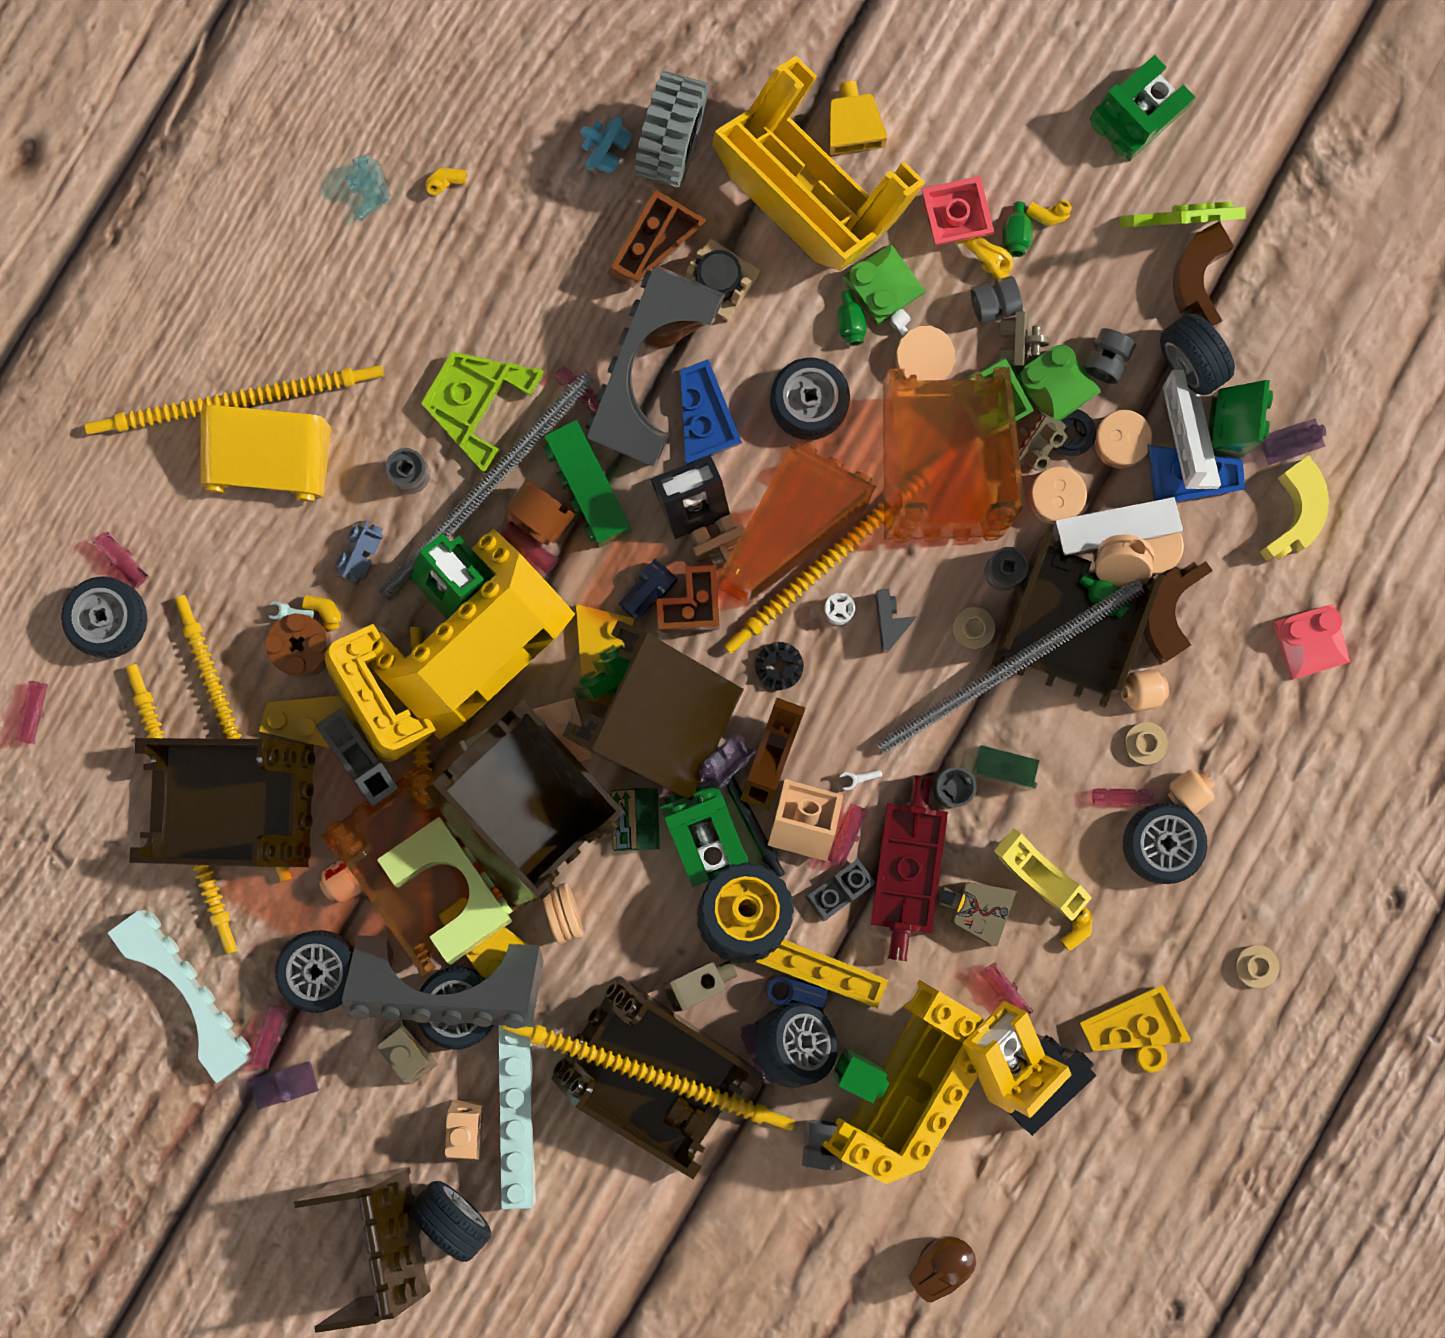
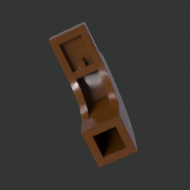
M1220 221L1202 230L1189 243L1181 254L1173 275V294L1180 314L1191 308L1193 311L1191 314L1203 317L1214 328H1217L1223 320L1205 290L1204 274L1208 265L1228 255L1234 248Z
M1194 561L1179 571L1183 577H1180L1175 568L1164 575L1144 629L1146 642L1160 665L1168 662L1191 646L1178 626L1175 615L1176 604L1181 594L1187 588L1213 571L1206 561L1199 566Z
M776 698L740 800L769 810L801 723L805 707Z

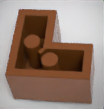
M716 565L685 567L687 597L657 599L659 633L719 630Z

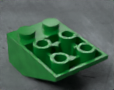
M1270 380L1221 388L1212 395L1208 430L1214 454L1242 458L1262 443L1263 439H1267L1270 422L1266 420V411L1270 409L1273 400V391L1269 390Z

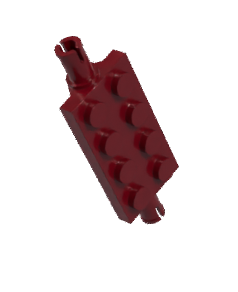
M916 775L912 776L910 802H907L906 805L886 804L870 925L889 927V931H892L887 959L897 960L898 948H900L898 960L906 962L908 959L910 934H913L914 931L932 934L948 818L947 811L930 809L931 806L928 805L932 778L923 777L922 789H920L922 776Z

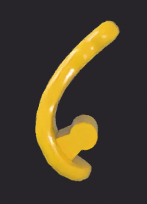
M976 237L953 242L955 244H964L967 249L974 252L976 257L984 262L981 267L986 272L991 273L995 279L1007 277L1013 268L1014 262L1010 253L1006 249L993 245L983 238Z

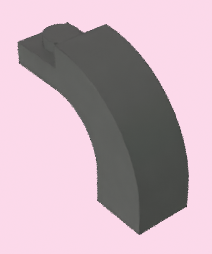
M342 708L315 725L338 761L371 806L398 789L382 763L377 760Z

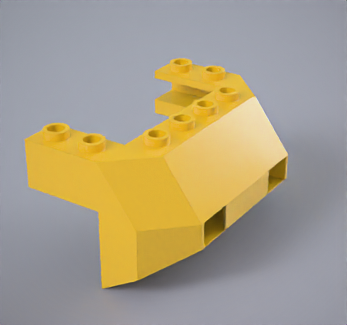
M794 56L775 68L749 110L715 130L712 145L730 179L814 262L841 271L858 259L898 220L926 182L905 162H902L895 172L891 170L884 175L869 196L790 118L818 77L797 56Z
M494 528L489 533L483 535L471 549L485 562L495 576L485 582L477 593L467 602H464L450 618L440 624L422 644L416 646L409 656L406 657L380 632L381 638L372 647V651L374 650L377 656L372 661L367 662L381 680L419 720L426 718L432 722L436 729L433 734L439 740L468 721L555 640L575 615L554 589Z
M918 980L916 984L919 988L911 1002H905L903 1006L912 1012L913 1015L882 1066L883 1070L888 1074L886 1078L889 1081L882 1099L876 1097L874 1103L863 1099L850 1123L838 1118L835 1122L838 1127L829 1142L825 1140L822 1145L840 1160L885 1184L926 1167L978 1077V1071L974 1070L963 1042L983 1023V1017L921 980Z

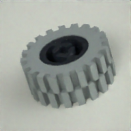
M665 70L661 73L656 89L653 91L651 103L646 113V120L642 127L643 131L636 154L635 175L677 188L681 187L688 172L702 126V119L706 110L705 105L708 100V83Z

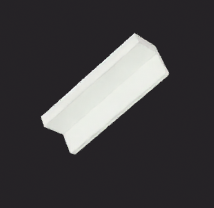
M1172 370L1163 385V391L1185 489H1218L1221 486L1201 396L1188 388L1184 370Z
M1175 497L1056 520L1052 531L1055 542L1060 541L1063 554L1070 555L1098 549L1102 541L1115 535H1133L1146 540L1181 533L1183 527Z

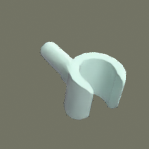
M277 601L270 603V605L279 607L280 610L276 616L269 615L271 619L279 620L284 616L294 613L314 617V611L290 608L288 604Z

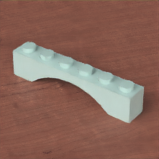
M138 910L109 931L108 934L125 958L142 962L157 969L182 992L192 1010L197 1025L199 1040L198 1059L217 1084L253 1059L249 1054L251 1047L242 1036L237 1037L231 1029L233 1022L224 1011L219 1012L213 1004L215 998L206 986L201 987L195 979L197 973L192 965L187 961L183 963L177 954L179 952L177 944L171 937L165 938L159 929L161 923L151 911L147 913L146 910Z
M498 1025L501 1209L533 1208L536 1203L532 1124L533 1044L530 1043L529 1038L501 1029L502 1025Z

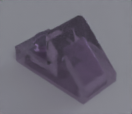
M311 1061L249 1080L257 1110L319 1091Z

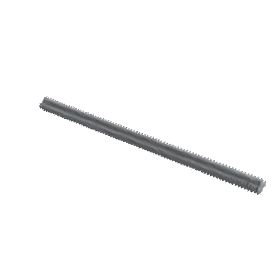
M585 369L584 372H581V375H578L579 378H576L577 380H574V383H571L568 389L566 388V392L563 391L564 395L561 394V397L555 400L556 403L553 402V405L547 408L548 411L545 410L546 413L542 414L543 417L540 416V419L534 422L535 425L532 424V427H529L530 430L524 433L525 436L522 435V439L519 438V441H516L517 444L511 447L512 450L509 449V452L503 455L504 458L501 457L502 461L498 460L499 464L496 463V466H493L494 469L491 468V472L488 471V474H485L486 477H482L481 483L478 482V486L475 485V488H472L473 491L470 490L471 494L467 493L468 497L465 496V499H462L463 503L459 502L460 505L457 504L458 508L454 507L455 511L451 510L450 516L447 515V519L444 518V521H441L442 525L438 524L439 527L436 526L437 530L434 529L435 533L431 532L432 536L428 535L429 538L426 537L427 542L423 540L424 544L420 543L422 547L418 546L419 550L415 549L416 552L413 551L414 555L410 554L411 558L407 557L408 560H405L406 564L402 562L403 566L400 565L401 569L397 568L398 572L394 571L396 575L392 573L393 577L389 576L391 580L386 579L388 583L384 582L385 586L381 585L383 589L379 587L380 591L378 592L387 600H392V597H395V593L397 594V591H400V588H403V585L405 586V583H408L407 580H411L410 577L412 576L419 551L442 533L449 539V536H452L451 533H455L454 530L457 531V528H460L459 525L465 522L464 519L467 520V516L470 517V514H473L472 511L475 512L474 508H478L477 505L480 506V503H483L482 500H486L485 497L488 498V495H491L490 491L493 492V489H496L495 486H499L497 483L501 484V481H504L503 478H506L505 475H509L508 472L511 473L510 469L514 470L513 466L517 467L516 464L519 465L518 461L522 462L521 458L524 459V456H527L526 453H530L528 450L532 451V448H535L533 444L537 445L536 441L540 443L539 439L542 440L541 436L545 437L544 433L548 434L547 431L550 432L549 428L553 429L551 425L555 426V423H558L557 420H561L559 416L563 418L562 414L566 415L564 411L568 412L567 408L571 410L570 406L573 407L572 403L576 404L575 400L579 401L578 398L581 399L580 395L584 396L582 392L587 393L585 389L589 390L588 386L592 387L590 384L594 385L593 381H597Z
M1135 579V581H1131L1125 587H1121L1112 595H1108V597L1102 599V602L1099 601L1094 606L1092 605V608L1089 607V610H1085V612L1075 616L1066 624H1062L1056 630H1052L1053 633L1049 632V634H1046V637L1043 636V639L1036 640V643L1033 642V645L1030 644V647L1027 646L1026 649L1023 648V651L1020 650V653L1017 652V655H1013L1010 659L1007 658V661H1003L1004 664L1000 663V665L994 667V670L990 669L991 672L987 671V673H984V676L981 675V678L977 677L978 680L974 679L975 682L971 681V684L968 683V686L964 685L965 688L961 687L962 691L958 689V692L955 691V694L951 693L952 697L948 695L949 699L945 697V700L939 701V705L935 703L936 707L932 705V708L929 707V711L926 709V713L922 712L923 715L920 713L919 716L916 715L917 719L913 717V721L910 719V723L906 722L907 725L903 723L904 727L900 725V729L897 727V731L893 730L894 733L890 732L891 735L887 733V737L884 735V739L881 737V741L877 740L878 743L876 744L883 754H887V752L913 738V735L916 736V733L919 734L926 730V727L929 728V725L932 726L936 721L939 722V719L942 720V717L945 718V715L948 716L949 713L952 714V711L955 712V709L958 710V707L965 706V703L971 702V698L974 700L978 695L981 696V693L984 694V690L987 692L988 689L990 690L991 687H994V684L997 686V682L1000 684L1001 681H1004V678L1007 679V676L1010 678V674L1014 675L1013 671L1017 673V670L1023 669V665L1027 667L1026 663L1030 665V662L1033 663V659L1037 661L1036 657L1040 659V656L1043 657V653L1046 655V651L1050 653L1049 649L1053 651L1052 647L1056 649V645L1059 647V643L1063 644L1062 641L1066 643V639L1068 641L1069 637L1072 639V635L1076 636L1075 633L1079 634V631L1082 632V628L1086 630L1085 626L1089 628V625L1092 626V622L1096 624L1095 620L1099 622V619L1102 620V616L1106 618L1105 614L1109 616L1108 612L1112 614V610L1115 612V608L1119 610L1118 606L1122 608L1121 604L1125 606V602L1129 603L1128 600L1132 601L1131 598L1135 600V596L1139 597L1138 593L1142 595L1141 592L1145 593L1140 581Z

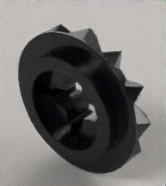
M1077 409L1061 420L1067 425L1064 430H1068L1074 421L1075 432L1081 435L1080 437H1074L1070 444H1068L1067 435V439L1062 446L1054 447L1055 451L1064 454V456H1079L1087 452L1096 439L1094 421L1087 413Z
M773 642L763 647L759 652L755 663L756 674L759 680L768 688L785 690L791 688L800 680L803 674L804 661L799 650L785 642ZM776 653H779L782 662L793 663L784 668L782 679L777 669L766 668L775 663Z

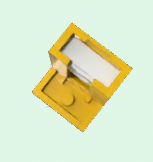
M1003 1001L963 1042L974 1070L978 1071L977 1076L988 1101L1009 1113L1016 1110L1031 1118L1071 1076L1068 1066L1045 1055L1028 1013L1006 1001Z

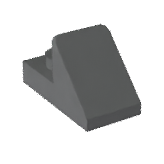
M881 589L875 592L881 651L882 653H888L917 616L893 619L892 614H897L895 596H890L889 589Z

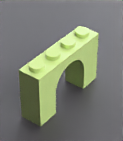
M438 817L378 858L377 861L392 883L398 888L424 870L435 865L453 866L464 874L469 885V899L465 909L457 918L430 936V939L445 961L451 965L510 924L512 920L508 914L513 911L503 896L497 899L493 894L491 888L495 886L485 871L482 873L478 872L473 864L477 860L467 846L462 848L456 840L458 834L448 821L445 823Z

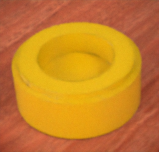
M1162 1045L1136 1048L1135 1061L1146 1072H1158L1166 1065L1167 1052Z

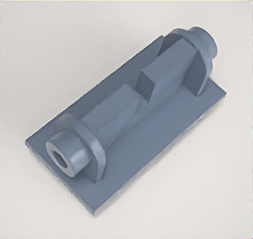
M360 520L359 524L353 525L348 536V540L351 541L346 552L343 551L340 554L335 566L338 568L336 576L345 577L346 574H349L347 580L355 584H359L360 579L364 580L372 560L362 556L363 552L375 555L383 538V535H381L382 528L373 524L370 529L367 528L370 523L369 521Z

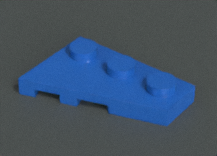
M707 359L680 370L686 465L705 456H713L741 445L742 441L709 360Z
M1148 444L1153 501L1175 497V501L1178 502L1245 490L1243 460L1240 458L1214 454L1221 486L1218 489H1185L1177 449Z

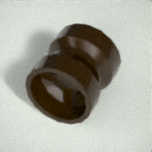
M680 1096L664 1120V1123L670 1127H677L681 1130L683 1136L690 1139L706 1113L699 1108H692L689 1106L688 1101Z

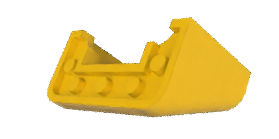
M202 405L200 484L206 487V491L212 493H224L226 488L239 486L289 491L296 495V500L314 502L315 497L324 498L331 426L324 418L311 414Z
M371 624L334 641L325 652V662L329 676L374 753L384 762H394L407 756L436 729L432 722L426 718L417 720L410 717L411 713L409 710L395 715L365 664L377 656L374 650L372 651V647L381 638L375 625Z

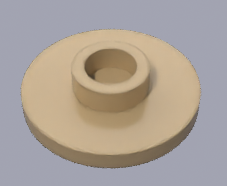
M969 607L962 610L955 617L952 627L953 635L961 646L967 649H980L989 644L993 639L995 623L992 616L986 610L979 607Z
M1142 722L1134 725L1128 731L1125 738V749L1133 761L1143 765H1150L1164 757L1168 749V739L1160 726L1151 722Z
M1252 945L1242 950L1237 957V975L1249 987H1267L1276 980L1279 974L1278 958L1268 947Z

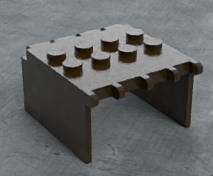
M1047 531L1038 540L1035 551L1032 553L1027 576L1021 582L991 665L997 666L1000 663L1001 656L1010 659L1013 655H1017V652L1020 653V650L1023 651V648L1030 647V644L1033 645V642L1036 643V640L1043 639V636L1046 637V634H1049V632L1053 633L1052 630H1056V628L1066 624L1075 616H1079V614H1082L1087 609L1089 610V607L1092 608V605L1094 606L1088 597V589L1079 582L1086 572L1094 579H1099L1095 568L1093 573L1088 572L1092 561L1070 554L1067 555L1065 562H1061L1060 559L1063 551L1049 545L1053 536L1052 532ZM1158 573L1148 583L1143 585L1145 593L1141 592L1142 595L1138 593L1139 597L1135 596V600L1131 598L1132 601L1128 600L1132 605L1121 618L1117 615L1107 616L1105 614L1106 618L1102 616V620L1099 619V622L1095 620L1096 624L1092 622V626L1089 625V628L1085 626L1086 630L1082 628V632L1079 631V634L1075 633L1076 636L1072 635V639L1069 637V641L1066 639V643L1062 641V645L1059 643V647L1057 645L1056 649L1052 647L1053 651L1049 649L1050 653L1046 651V655L1043 653V657L1040 656V659L1036 657L1037 661L1033 659V663L1030 662V665L1026 663V665L1048 674L1045 682L1046 686L1051 687L1055 677L1077 685L1073 695L1077 698H1080L1084 688L1101 694L1099 706L1105 708L1110 696L1122 691L1164 575ZM1024 665L1023 669L1020 668V671L1017 670V675H1024V672L1026 670V667Z
M410 1167L337 1180L294 1201V1207L300 1208L354 1198L359 1200L362 1220H365L363 1229L367 1253L371 1255L369 1265L373 1286H376L374 1295L356 1298L314 1326L315 1333L376 1324L381 1320L393 1319L431 1292L430 1285H427L424 1267L426 1259L422 1255L419 1238L421 1229L417 1226L410 1213V1205L415 1200V1195H412L409 1174H411Z

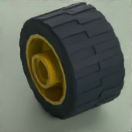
M733 864L724 870H720L708 882L697 908V926L703 942H706L709 946L708 948L713 953L715 952L720 958L733 961V963L747 962L748 964L768 957L771 952H774L779 947L792 925L794 905H792V895L788 891L786 883L776 875L777 873L759 864ZM739 910L748 911L751 917L742 916Z

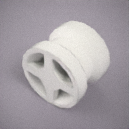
M844 593L831 595L824 606V616L827 621L834 625L848 623L855 612L854 601Z

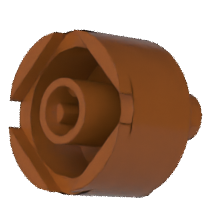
M526 478L505 507L508 510L505 513L508 519L523 528L525 525H528L532 528L529 534L547 546L550 542L554 544L576 515L570 510L567 511L568 508L542 488L537 487L528 478Z
M294 613L284 616L274 623L265 640V648L270 661L277 669L290 676L303 678L315 676L326 668L325 652L332 644V638L329 631L320 622L310 616ZM298 640L303 642L302 645L305 649L302 652L296 650L295 643Z

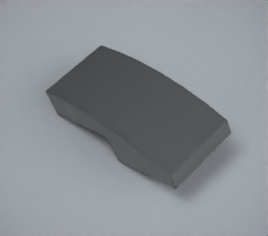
M856 859L805 898L824 922L876 884V882L859 859Z

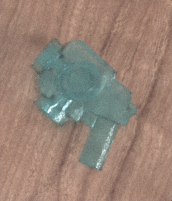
M369 154L353 159L354 166L350 168V175L346 176L352 193H363L365 202L353 212L360 221L366 218L378 206L390 204L389 197L391 194L386 184L388 181L379 160L370 158Z

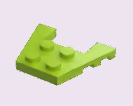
M1233 201L1172 206V212L1120 216V228L1246 219L1245 206L1233 207Z
M451 351L421 404L477 467L487 474L500 450L475 436V430L504 382L532 397L545 372L538 368L532 369L508 362L491 361L487 358Z

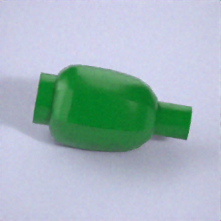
M1017 201L1013 203V214L1005 220L1002 241L1012 257H1022L1032 244L1033 227L1030 218L1025 214V203Z
M846 290L841 292L843 304H841L837 311V323L840 337L846 341V346L852 347L864 343L863 337L867 334V326L863 309L858 303L854 302L853 291Z
M1087 572L1079 581L1088 589V597L1094 605L1099 601L1102 602V599L1112 595L1118 589H1121L1108 581L1096 580ZM1125 602V606L1121 604L1122 608L1118 606L1119 610L1115 608V612L1112 610V614L1110 612L1108 614L1109 616L1117 615L1121 618L1132 604Z

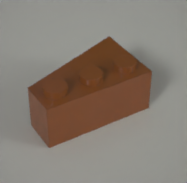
M655 189L607 274L633 289L643 280L647 270L652 271L653 267L663 263L696 234L707 220Z

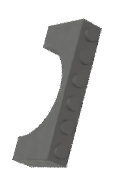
M660 266L653 267L652 271L647 270L643 277L641 288H644L641 300L636 299L633 303L629 316L634 318L630 328L625 327L620 336L618 344L622 345L618 357L613 356L607 371L611 374L607 385L602 384L596 399L600 401L597 412L592 411L586 424V428L589 429L588 439L651 466L658 463L669 434L653 425L643 414L636 401L632 387V368L635 356L644 340L654 330L665 324L677 321L713 324L725 297L724 293Z
M357 935L342 997V1002L348 1016L357 1019H366L368 1017L383 1018L388 1021L407 1019L419 1023L440 1021L450 1025L473 1023L482 1027L506 1025L513 1029L532 1027L544 963L540 945L509 944L503 961L486 980L475 987L459 993L435 995L417 991L407 986L396 976L392 969L393 951L388 937Z

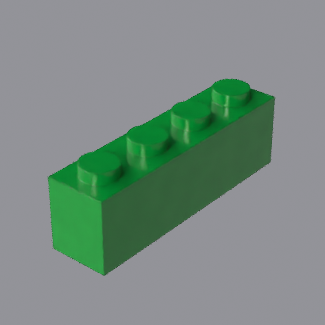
M575 420L545 435L547 445H544L543 449L550 463L556 460L561 470L556 475L563 489L569 487L572 491L574 498L570 499L571 505L577 516L584 515L588 524L583 526L590 542L597 541L599 547H602L632 532L631 526L578 421Z
M844 1047L831 1074L839 1087L871 1103H874L876 1097L882 1099L889 1085V1081L886 1078L888 1074L878 1063Z

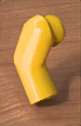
M453 168L437 169L426 180V191L430 195L435 196L441 194L451 183L466 185L467 170Z
M1060 200L1057 205L1047 209L1032 201L1025 214L1045 226H1053L1065 222L1070 217L1072 207L1065 200Z
M310 595L304 596L303 610L319 612L326 630L335 631L339 628V622L342 620V617L332 600Z
M1084 907L1072 921V931L1060 939L1063 946L1069 952L1091 935L1092 914L1087 908Z

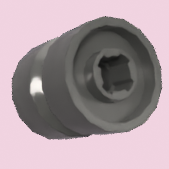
M1013 276L997 279L993 286L989 283H983L970 289L973 309L981 325L998 320L1000 314L1007 318L1016 315V312L1023 311L1020 290Z
M1102 328L1094 343L1096 351L1089 353L1083 368L1089 375L1100 381L1118 384L1126 368L1123 362L1130 360L1136 343L1119 331Z
M401 448L394 451L388 457L386 473L399 491L406 494H415L427 486L430 480V470L423 457L417 451L410 448Z
M1003 547L997 550L986 562L984 568L985 578L994 589L1009 591L1017 587L1025 579L1029 570V562L1021 550L1014 547Z
M952 767L937 775L932 789L938 803L945 807L955 808L964 806L972 801L976 794L977 785L971 772L965 768Z
M806 1120L804 1138L809 1143L803 1147V1166L823 1170L842 1169V1160L826 1148L825 1151L820 1148L825 1140L829 1142L838 1127L835 1122Z

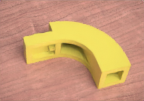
M1309 455L1277 478L1292 498L1294 517L1290 527L1282 535L1259 551L1266 561L1274 556L1280 560L1290 553L1293 548L1297 553L1306 549L1317 538L1325 524L1329 507L1327 485L1321 471Z
M1015 828L1000 841L999 846L994 850L999 857L998 859L1016 877L1071 921L1076 918L1092 898L1080 884L1064 874L1040 854L1023 834Z

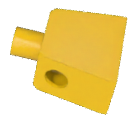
M846 81L839 84L841 98L832 99L829 107V156L885 148L887 134L873 95H858L856 81Z

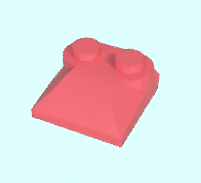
M981 176L922 188L923 211L928 218L935 246L994 234Z
M1333 604L1273 622L1291 680L1350 662L1341 630L1342 618Z

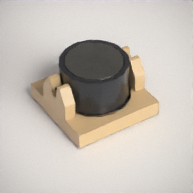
M710 238L706 246L696 253L694 261L690 262L685 277L724 293L725 297L723 300L731 297V299L722 302L717 316L728 322L759 276L760 270Z

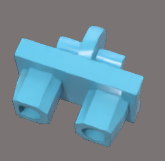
M615 116L613 120L610 119L601 134L599 132L603 124L599 121H595L592 128L582 127L580 134L585 138L582 148L590 151L592 145L595 144L584 167L591 171L597 168L608 174L615 170L620 159L608 152L611 143L624 150L633 137V134L622 126L623 119Z

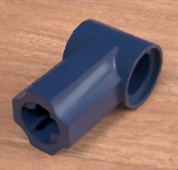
M656 558L643 570L638 577L639 581L618 603L637 621L646 614L658 598H663L679 579Z
M775 975L767 980L764 991L769 1000L777 1005L785 1006L797 1002L807 1003L817 1007L822 1012L825 1007L828 989L789 979L782 975ZM777 982H784L787 985V993L781 998H775L772 995V987Z

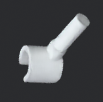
M899 309L890 318V325L904 336L908 332L905 326L911 321V318L903 309Z
M881 770L857 775L845 772L839 778L849 775L853 778V784L842 789L852 790L858 783L882 777Z

